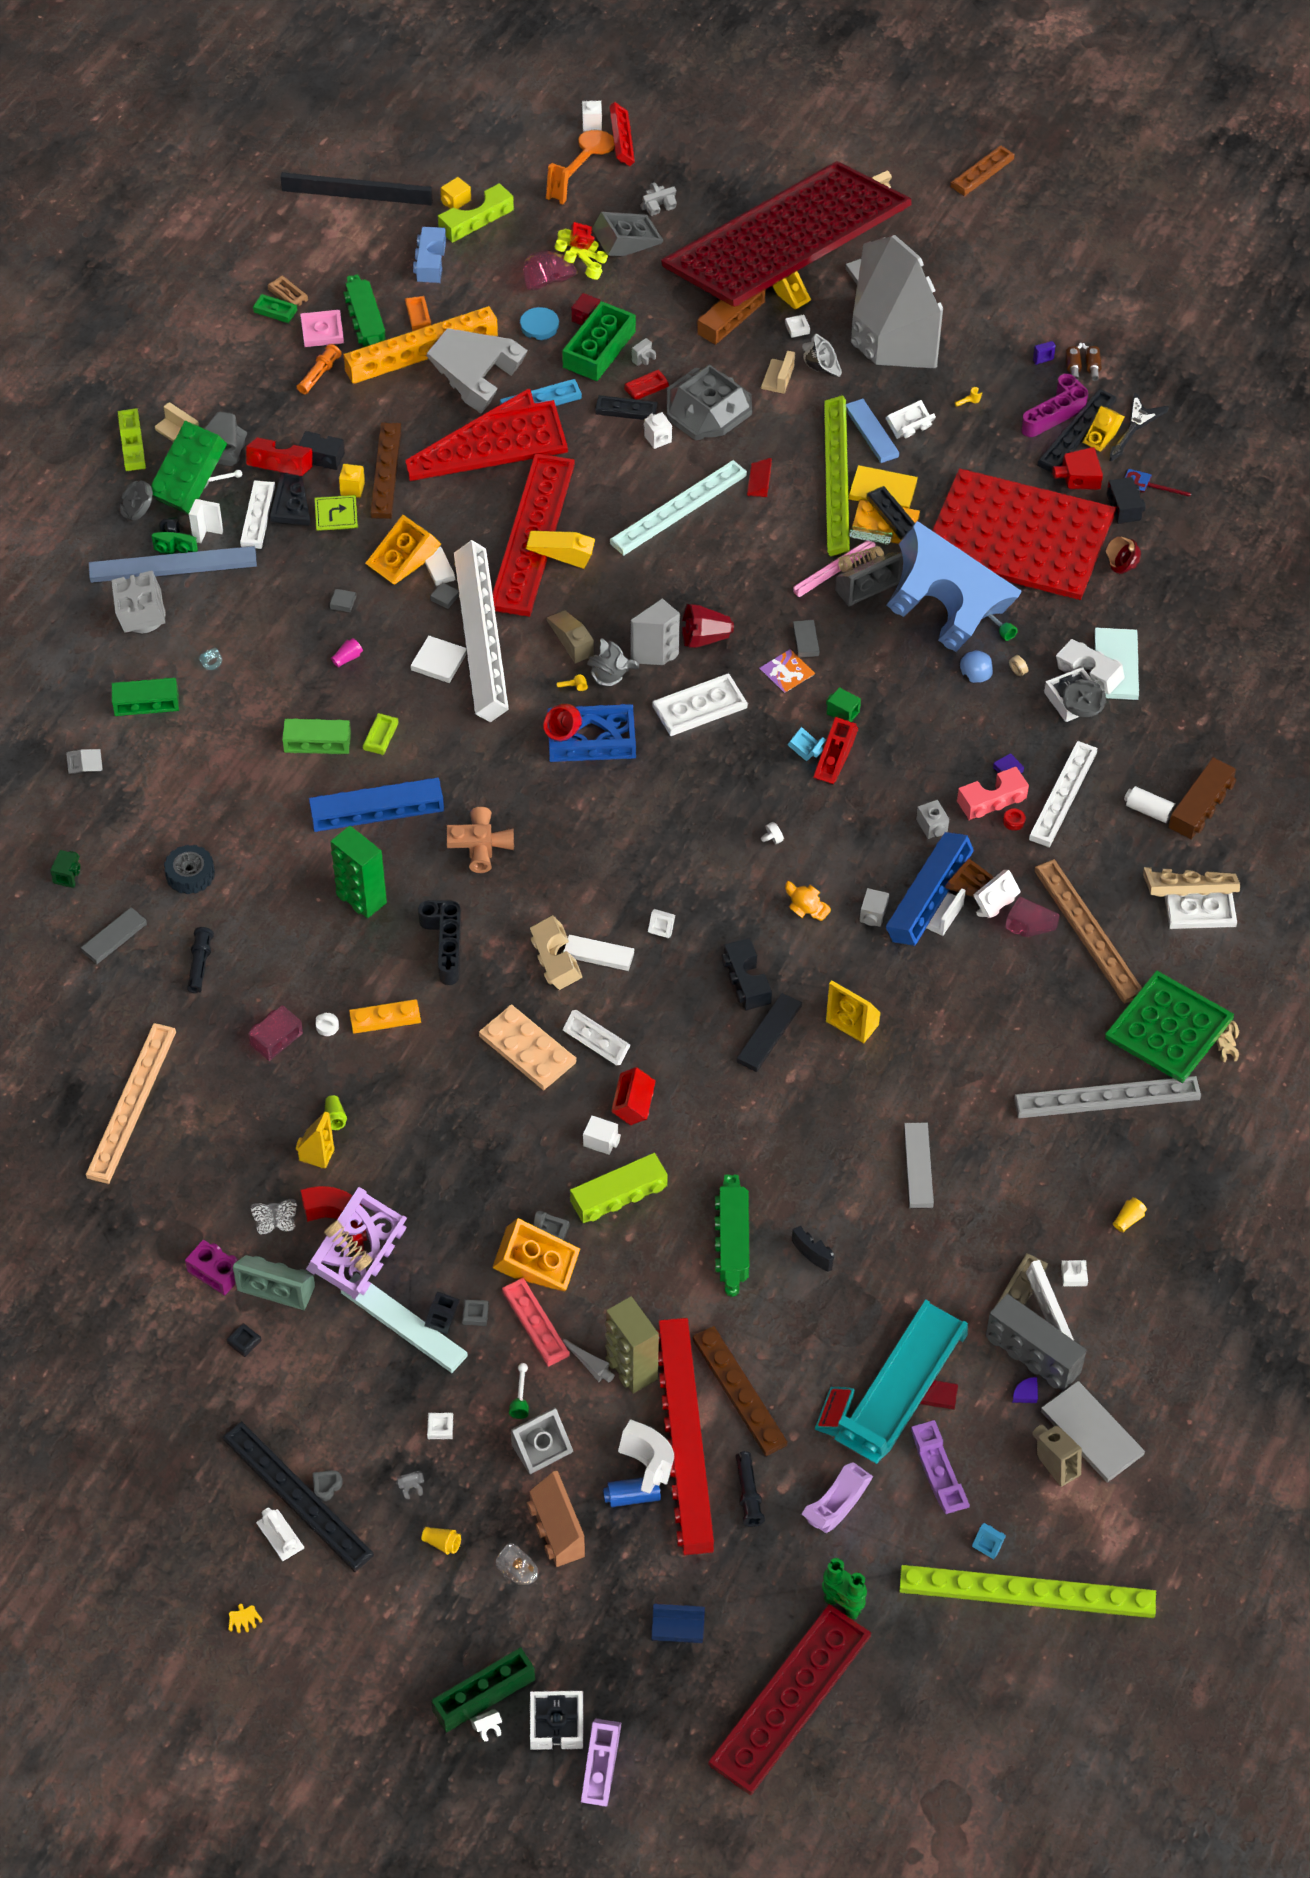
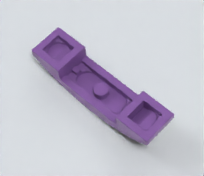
M935 1420L912 1426L911 1430L922 1466L944 1513L948 1514L969 1508L970 1505L962 1485L958 1484L943 1448V1439Z

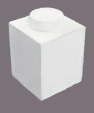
M582 101L583 131H602L601 101Z
M591 1116L583 1133V1146L610 1155L612 1148H616L620 1141L621 1135L618 1134V1124Z

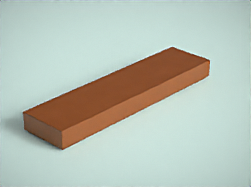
M1000 145L954 179L950 187L966 196L1014 160L1015 154Z

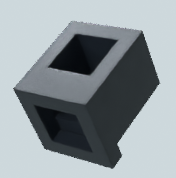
M437 1291L424 1326L447 1334L460 1299Z

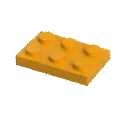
M859 501L851 535L899 544L901 539L869 501ZM903 508L916 523L919 519L920 511Z

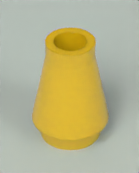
M1134 1197L1126 1200L1119 1215L1113 1222V1226L1123 1233L1127 1228L1145 1216L1144 1213L1147 1210L1145 1205Z
M425 1527L422 1533V1541L446 1554H455L461 1543V1535L456 1533V1530Z

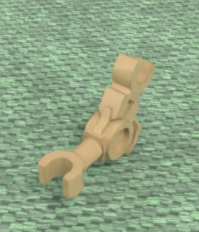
M1231 1021L1216 1040L1218 1050H1222L1220 1059L1223 1063L1226 1062V1054H1231L1234 1061H1237L1239 1057L1238 1050L1233 1047L1236 1046L1234 1038H1237L1239 1034L1235 1021Z

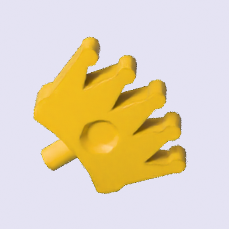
M239 1604V1611H230L229 1613L230 1632L235 1625L237 1632L240 1633L241 1624L245 1632H249L248 1622L253 1628H256L255 1619L262 1623V1618L256 1612L253 1605L244 1609L243 1604Z

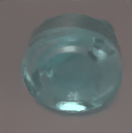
M216 647L204 652L198 658L207 670H214L222 663V657ZM216 657V663L212 665L207 663Z

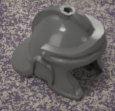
M600 638L599 645L600 654L593 657L589 656V661H587V665L591 667L590 674L594 681L604 686L617 684L629 669H639V663L625 658L618 645L610 640L607 643L602 638Z

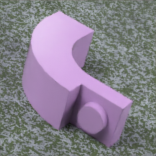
M854 1462L845 1465L828 1492L819 1501L806 1506L802 1515L806 1517L808 1523L813 1527L819 1528L825 1533L830 1532L854 1507L873 1476Z

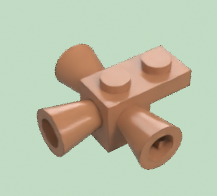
M476 807L470 811L472 825H447V848H469L471 858L469 868L476 873L490 871L492 867L490 862L492 846L514 850V829L492 833L491 824H489L492 813L485 807Z

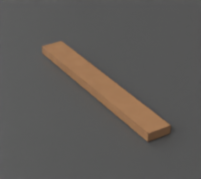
M1055 859L1036 866L1035 873L1122 1002L1125 1004L1132 1001L1141 991V985Z

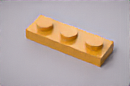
M417 999L349 1010L353 1034L421 1023Z

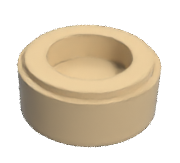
M1019 655L1009 659L1010 668L1017 676L1022 677L1028 673L1027 664Z

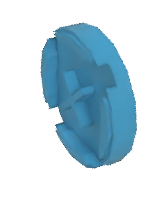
M532 308L521 316L520 328L522 333L529 338L536 337V340L549 339L557 333L559 318L553 310L548 308Z

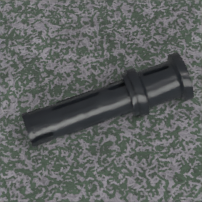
M197 927L193 933L195 936L194 944L191 946L193 959L187 990L191 993H200L202 991L206 959L211 954L210 942L214 937V932L206 927Z
M742 1451L740 1454L737 1453L735 1455L742 1496L739 1500L744 1511L742 1521L747 1527H756L765 1522V1516L761 1513L760 1507L762 1497L756 1490L751 1453Z

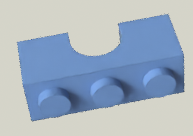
M422 227L421 235L417 237V246L419 248L415 250V260L417 262L413 263V273L417 274V282L440 283L442 274L441 256H444L446 246L445 228Z

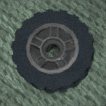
M185 845L177 847V849L170 852L169 856L167 855L166 862H164V870L167 883L171 885L173 890H177L179 893L196 894L211 885V881L214 880L215 870L212 856H210V853L205 848L198 847L197 845Z

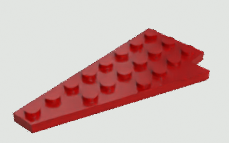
M527 389L406 459L405 465L409 480L413 481L534 458L535 453L548 456L568 453V446L554 400L534 403L531 390Z

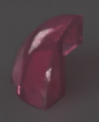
M545 250L535 252L529 255L524 263V278L529 290H538L551 282H564L577 275L578 272L573 263L565 261L564 255L556 251Z

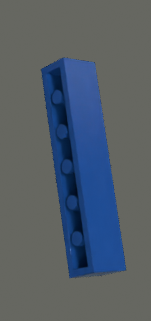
M428 778L420 781L309 798L314 832L444 811L439 778Z
M945 832L937 842L935 849L927 858L925 865L917 874L915 881L886 925L892 942L914 946L917 944L949 892V889L945 887L946 884L974 851L968 835Z

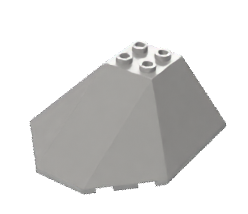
M895 235L863 244L853 311L851 343L876 365L936 368L943 307L941 302L937 303L933 295L935 289L930 277H925L921 268L924 265L921 257Z

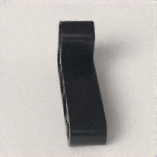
M452 900L423 901L418 907L420 926L428 930H440L439 979L445 985H453L457 983L460 976L462 923L460 905Z

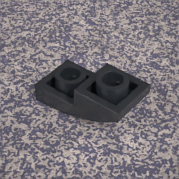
M802 1226L794 1228L792 1231V1242L796 1248L819 1268L827 1272L831 1271L834 1260L831 1248L829 1246L826 1247L822 1240L814 1243L810 1233L805 1232Z

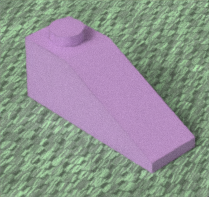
M595 1719L593 1721L581 1799L583 1803L608 1806L621 1722Z

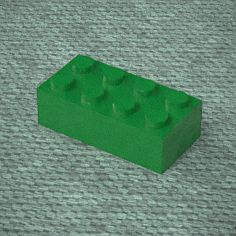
M601 301L562 350L563 368L598 381L636 332V315Z
M185 420L151 484L152 497L189 515L195 499H199L227 443L219 435Z
M348 826L330 841L336 894L340 900L348 902L356 913L362 914L368 919L387 903L382 850L352 826Z

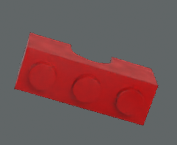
M257 437L246 446V461L249 466L303 476L312 468V448L293 445L288 449H276L275 441Z

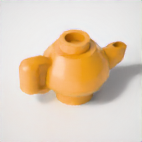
M787 880L785 890L792 900L789 908L801 918L805 914H810L814 919L824 920L830 913L831 908L825 902H820L818 897L820 892L811 884L808 887H796Z

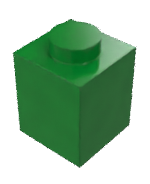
M839 687L834 694L831 693L827 698V715L852 722L860 712L861 698Z

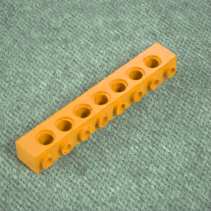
M488 306L344 354L345 372L352 384L427 360L429 359L426 356L427 352L447 328L498 336L497 318Z

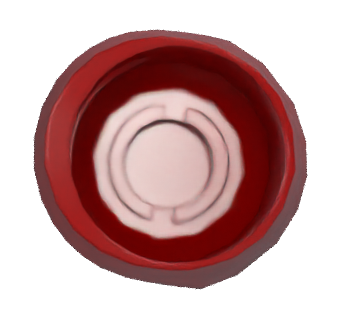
M556 705L550 709L544 719V731L552 740L565 741L577 733L582 725V718L578 709L573 705Z

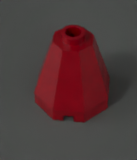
M686 604L682 621H686L685 627H682L684 646L701 647L727 639L730 633H733L734 622L731 621L729 616L700 605Z

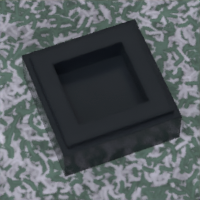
M244 1323L226 1339L227 1344L244 1357L262 1341L261 1336Z

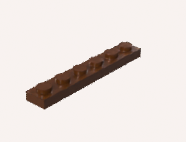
M381 423L371 518L392 519L401 423Z
M715 1326L694 1335L693 1342L764 1455L768 1456L786 1447V1438Z

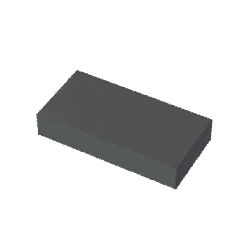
M814 620L793 621L798 658L819 656Z

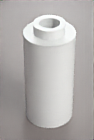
M1136 786L1133 789L1129 788L1124 798V801H1127V807L1166 824L1175 809V803Z

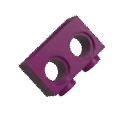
M203 1239L185 1259L187 1272L224 1296L236 1284L233 1265L239 1259L233 1255L228 1256L215 1243L210 1244ZM210 1258L209 1261H202L203 1259ZM225 1270H228V1271H229L228 1273H225V1274H222V1273H221L222 1271H225Z

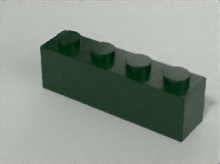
M520 1647L432 1699L433 1713L447 1733L535 1680V1668Z

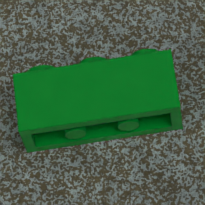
M176 678L112 683V705L115 716L179 711V693Z

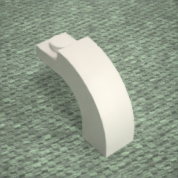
M630 1420L622 1433L618 1452L638 1459L647 1467L641 1491L651 1493L655 1485L659 1486L660 1483H668L674 1460V1452L666 1438L656 1430Z

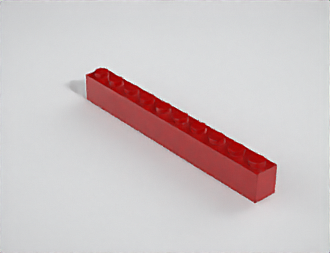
M688 1318L659 1320V1330L657 1332L659 1333L658 1344H660L661 1351H658V1366L663 1368V1373H659L660 1388H665V1395H661L662 1409L667 1410L668 1417H664L665 1432H670V1440L667 1441L674 1452V1460L670 1472V1477H675V1485H671L672 1500H677L678 1508H674L675 1523H680L681 1530L676 1531L677 1545L682 1546L683 1555L713 1553L714 1538Z

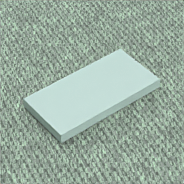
M1095 628V651H1100L1105 656L1118 660L1123 666L1125 677L1109 695L1106 694V698L1138 700L1137 630Z

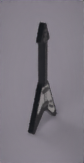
M1134 393L1130 425L1117 444L1111 446L1109 461H1113L1123 454L1124 446L1136 430L1167 413L1169 407L1162 406L1146 409L1143 407L1138 394Z

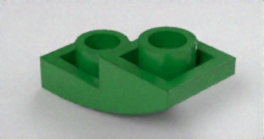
M175 532L152 534L153 548L160 553L174 554L176 550L181 553L198 552L197 541L194 536Z

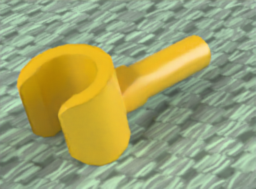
M973 387L970 395L955 402V406L958 407L967 402L979 403L982 393L977 394L979 388Z
M581 674L576 675L574 680L557 682V688L576 686L578 691H584L588 688L586 679Z

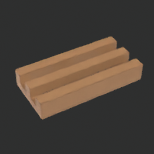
M284 276L268 284V290L282 301L298 306L302 305V301H308V296Z

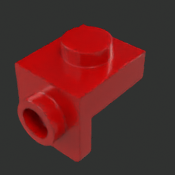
M573 222L571 225L570 246L588 250L594 242V236H591L592 227Z

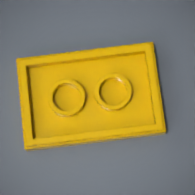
M858 465L849 493V499L868 501L866 498L867 493L885 486L902 508L909 509L918 477Z

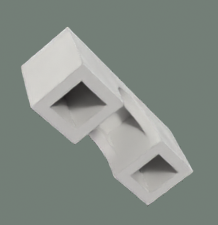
M1071 639L1056 655L1059 670L1065 673L1081 667L1084 670H1092L1090 678L1093 682L1099 684L1102 691L1104 690L1108 695L1125 678L1123 666L1118 660L1111 659L1102 652L1087 647L1082 642Z

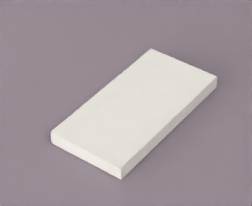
M729 673L652 701V707L670 736L746 709L748 705Z

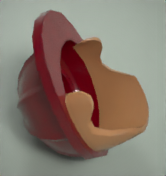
M1116 537L1108 544L1106 554L1109 558L1111 569L1117 574H1123L1136 568L1140 562L1141 550L1133 539Z

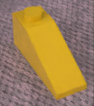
M530 531L526 549L585 569L592 555L595 539L576 532Z
M324 1112L306 1130L303 1138L300 1137L296 1145L299 1161L326 1169L334 1152L330 1114L328 1112Z

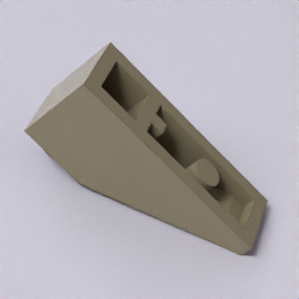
M566 610L547 617V622L574 663L588 659L589 656H594V640L585 626Z

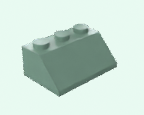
M245 1255L233 1265L237 1291L305 1311L315 1288L314 1276L310 1272L303 1269L295 1270L283 1263L275 1264L268 1262L259 1256L251 1257Z

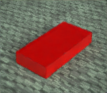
M659 369L624 384V389L632 399L636 400L669 387L668 380Z

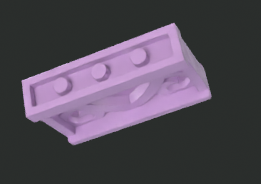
M358 1187L337 1220L344 1226L343 1233L348 1231L349 1235H357L365 1230L367 1231L371 1246V1252L367 1254L373 1258V1263L369 1270L366 1271V1268H364L362 1271H358L354 1267L363 1255L356 1257L350 1262L353 1257H345L349 1252V1247L343 1251V1257H339L341 1252L334 1250V1247L342 1241L343 1237H339L334 1242L332 1240L342 1229L330 1238L326 1236L306 1268L313 1275H319L351 1295L355 1300L359 1293L364 1296L371 1285L368 1281L371 1274L376 1277L383 1266L380 1263L383 1255L388 1258L395 1247L392 1241L395 1237L400 1239L407 1228L403 1225L407 1217L401 1216L366 1194L367 1191ZM360 1204L364 1205L376 1214L370 1217ZM384 1218L391 1223L392 1229L390 1232L384 1233L381 1227L386 1224L380 1223L375 1226L373 1222ZM356 1221L358 1225L362 1222L363 1225L354 1229L351 1227L350 1222ZM379 1240H387L380 1251ZM345 1241L340 1246L344 1248L348 1243ZM321 1263L339 1267L338 1274ZM344 1267H349L350 1277H353L354 1271L359 1272L360 1280L357 1282L346 1280Z

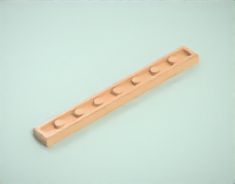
M153 1023L86 1173L87 1179L106 1184L110 1183L176 1034L175 1028Z

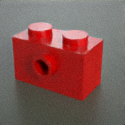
M637 1067L620 1073L611 1112L629 1125L647 1120L651 1099L654 1094L655 1080Z

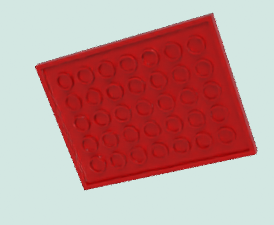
M959 468L932 531L1008 582L1081 600L1112 523L1116 507Z

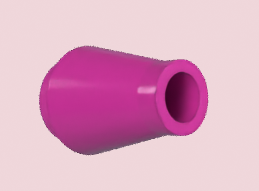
M351 638L344 642L335 655L331 657V660L339 668L343 664L359 657L363 649L354 638Z

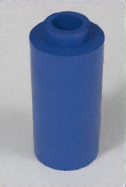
M644 1477L607 1482V1488H603L605 1503H610V1507L660 1501V1487L655 1485L651 1493L641 1491Z

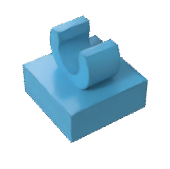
M983 1523L972 1547L994 1559L998 1555L1006 1536L1004 1533L995 1530L991 1525Z

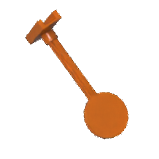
M590 130L582 133L578 138V143L583 151L567 168L554 163L548 166L546 199L556 198L560 200L559 204L563 205L567 198L568 178L591 154H606L614 150V137L600 130Z

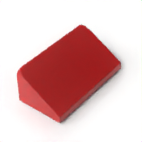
M772 458L751 463L748 496H768Z

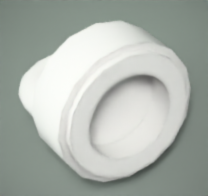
M775 822L765 826L768 833L761 837L763 842L772 839L775 844L783 841V835Z
M331 1013L318 1015L316 1017L317 1032L323 1036L334 1035L339 1029L337 1017Z

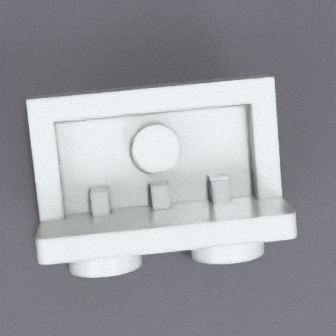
M920 400L888 415L886 420L898 439L902 436L905 438L915 434V430L921 429L923 431L932 426L931 422L936 417L934 414L929 415L923 402Z
M1003 870L973 894L980 907L976 912L979 917L992 918L996 916L1003 906L1012 903L1014 897L1020 893L1009 870Z

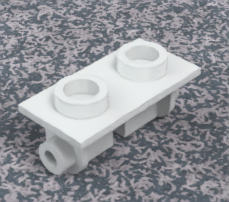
M267 1508L262 1512L263 1517L256 1524L282 1561L304 1549L303 1544L278 1509L271 1510Z

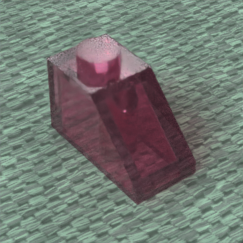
M1019 896L1007 916L1006 929L1024 937L1056 931L1060 914Z

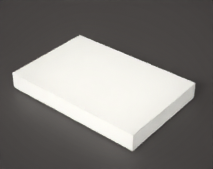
M1194 893L1186 896L1166 894L1164 896L1169 929L1236 927L1237 925L1232 893H1210L1208 895Z

